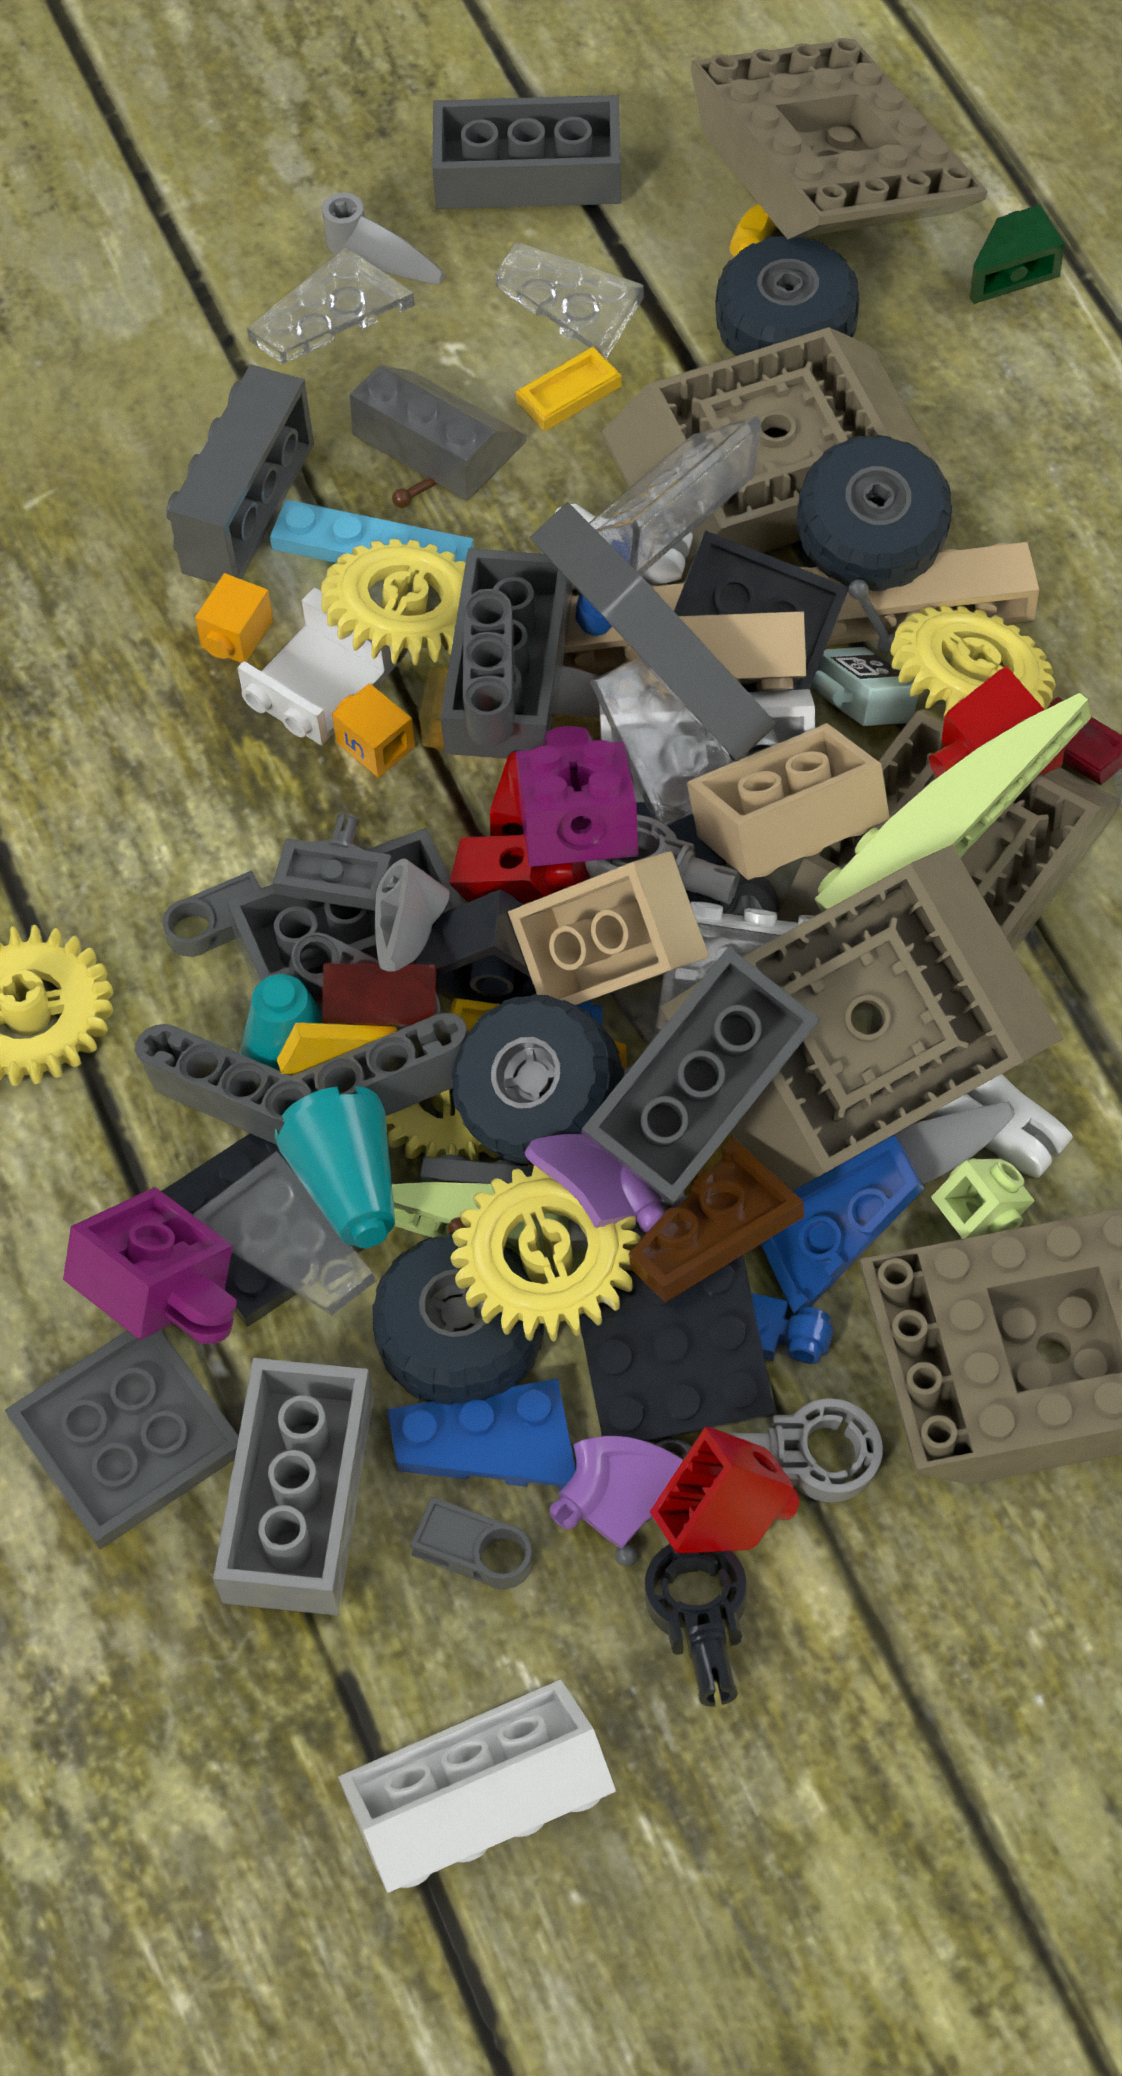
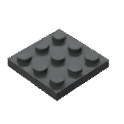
M128 1330L5 1409L9 1421L99 1550L234 1461L239 1438L236 1431L162 1330L142 1340H139Z

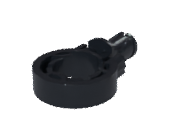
M669 1544L653 1557L646 1571L645 1601L647 1611L656 1626L669 1635L672 1652L676 1655L683 1654L681 1627L684 1628L689 1657L693 1661L700 1703L704 1706H716L714 1697L716 1692L714 1682H716L721 1705H725L737 1698L738 1691L733 1680L722 1619L726 1622L730 1645L739 1644L742 1638L739 1620L743 1615L746 1605V1575L744 1568L732 1551L677 1553ZM718 1566L722 1568L719 1570V1584L723 1591L721 1595L719 1594L711 1602L703 1605H688L681 1601L676 1602L670 1596L669 1584L673 1583L674 1579L680 1574L704 1571L709 1573L710 1576L715 1577L718 1574ZM665 1572V1578H662L661 1585L662 1595H656L655 1588L657 1582ZM728 1575L731 1577L734 1583L730 1584Z

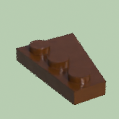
M734 1137L722 1149L723 1158L710 1172L703 1170L692 1182V1192L678 1208H669L628 1253L631 1270L664 1302L669 1301L805 1217L804 1202Z

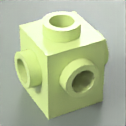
M971 1158L964 1161L951 1172L948 1180L931 1196L932 1200L962 1239L1017 1229L1023 1222L1021 1215L1035 1201L1023 1186L1024 1178L1012 1164L1003 1159Z

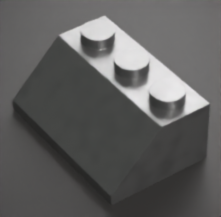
M380 365L349 394L352 434L425 477L432 478L436 483L465 500H468L526 443V435L412 370Z

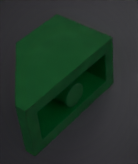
M1041 205L1021 211H1014L996 219L973 265L970 299L973 304L1060 277L1065 243Z

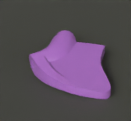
M561 1134L538 1138L531 1141L525 1150V1156L530 1162L561 1184L579 1201L595 1228L604 1227L612 1223L615 1224L626 1217L635 1216L639 1229L642 1233L646 1234L666 1212L661 1208L662 1199L654 1190L583 1134Z
M602 1436L579 1441L573 1445L577 1460L576 1471L558 1493L560 1499L550 1506V1515L565 1530L575 1528L579 1520L582 1519L611 1543L623 1549L635 1533L645 1523L653 1519L649 1511L683 1460L661 1447L629 1437Z

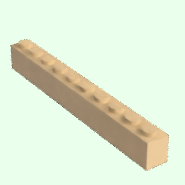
M1028 542L1014 544L998 543L989 547L964 550L948 549L939 552L934 564L925 574H921L913 582L902 587L886 589V591L869 590L867 595L888 633L895 635L898 626L905 622L908 615L919 613L921 609L932 607L936 610L939 606L944 605L950 606L953 610H955L956 606H965L972 613L979 609L985 611L989 618L996 615L1004 619L1003 624L1035 621L1039 586ZM799 567L842 585L841 582L826 576L818 567ZM684 583L650 586L674 610ZM849 590L827 646L879 640V636L859 600L850 596ZM572 596L563 665L592 674L639 669V655L613 627L607 633L599 636L589 635L581 629L575 618L578 596Z

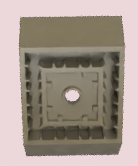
M839 38L834 42L813 45L801 43L790 48L775 50L757 49L752 53L730 56L718 54L712 58L692 60L691 73L704 136L787 240L953 214L986 199L988 191L855 39Z
M830 327L649 383L602 431V437L645 524L678 526L692 532L693 540L689 554L685 558L686 563L681 579L686 578L705 530L761 553L801 541L796 521L800 491L812 464L823 455L824 451L833 445L858 436H889L918 447L921 452L931 457L937 464L872 346ZM770 428H778L781 431L788 432V434L783 437L773 438L767 436L764 431Z
M943 705L917 710L879 760L882 766L890 818L937 778L931 769L929 756L944 748L941 740L946 707ZM1060 767L1036 776L960 858L1014 952L1121 804V799ZM887 821L875 825L869 830L875 827L880 830ZM866 833L845 838L824 847L816 855L804 857L780 908L777 920L798 923L799 916L801 915L816 916L820 914L821 911L815 900L820 894L818 893L819 885L833 869L837 867L843 869L856 855L855 848Z
M953 845L906 865L743 956L746 961L820 1020L731 1130L730 1134L790 1190L794 1191L1064 1039ZM699 982L660 1006V1010L667 1022ZM870 1003L880 1010L882 1025L878 1032L867 1035L858 1032L853 1027L851 1012L856 1005Z
M1122 1208L860 1259V1268L916 1474L970 1485L1122 1454ZM1045 1342H1056L1066 1349L1069 1357L1062 1363L1051 1364L1040 1358L1037 1353V1347Z

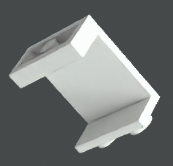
M314 587L302 599L306 625L262 671L245 661L237 669L242 697L252 709L259 713L268 712L281 720L285 727L298 737L307 736L323 746L335 733L332 713L336 710L339 703L348 695H355L368 683L376 688L398 664L397 662L396 664L392 663L390 646L387 645L382 647L378 656L373 659L371 657L372 640L370 639L366 640L360 649L354 651V631L349 637L339 640L337 635L338 626H328L327 613H324L321 608V591Z

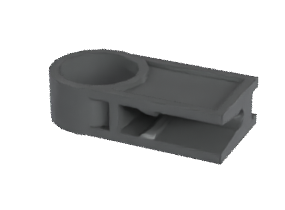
M252 870L191 897L178 900L169 906L164 913L162 923L170 948L182 956L194 957L236 939L226 901L261 889ZM187 917H201L209 922L207 929L194 938H180L172 933L174 926Z
M431 1497L410 1544V1548L414 1549L412 1552L413 1557L486 1583L492 1588L509 1589L518 1586L529 1576L533 1565L530 1539L523 1530L515 1525L497 1521L435 1497ZM511 1540L521 1545L525 1551V1559L520 1567L512 1572L503 1574L486 1568L481 1559L486 1547L494 1541Z

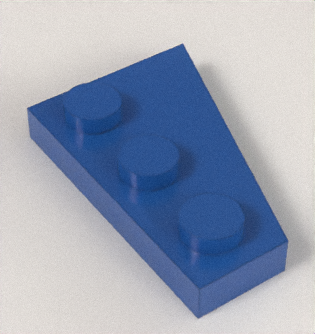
M895 1135L794 1190L793 1192L804 1202L805 1217L761 1244L795 1315H797L798 1310L802 1307H812L924 1189L901 1140Z
M558 1378L513 1386L501 1395L500 1393L485 1399V1401L476 1399L467 1403H452V1405L430 1401L387 1409L397 1469L401 1472L459 1479L478 1476L502 1479L508 1485L527 1487L528 1483L558 1486L559 1491H561L576 1471Z

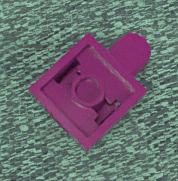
M563 726L548 731L544 736L542 746L535 747L532 750L516 751L519 803L529 867L638 856L636 798L624 741H592V737L587 729L577 726Z
M156 1187L71 1226L63 1280L139 1340L173 1323L201 1344H213L223 1341L230 1335L237 1300L225 1291L233 1245Z

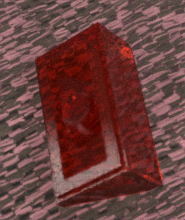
M324 964L322 968V1024L412 1025L434 1016L436 965L408 964L397 971H386L381 969L379 964Z

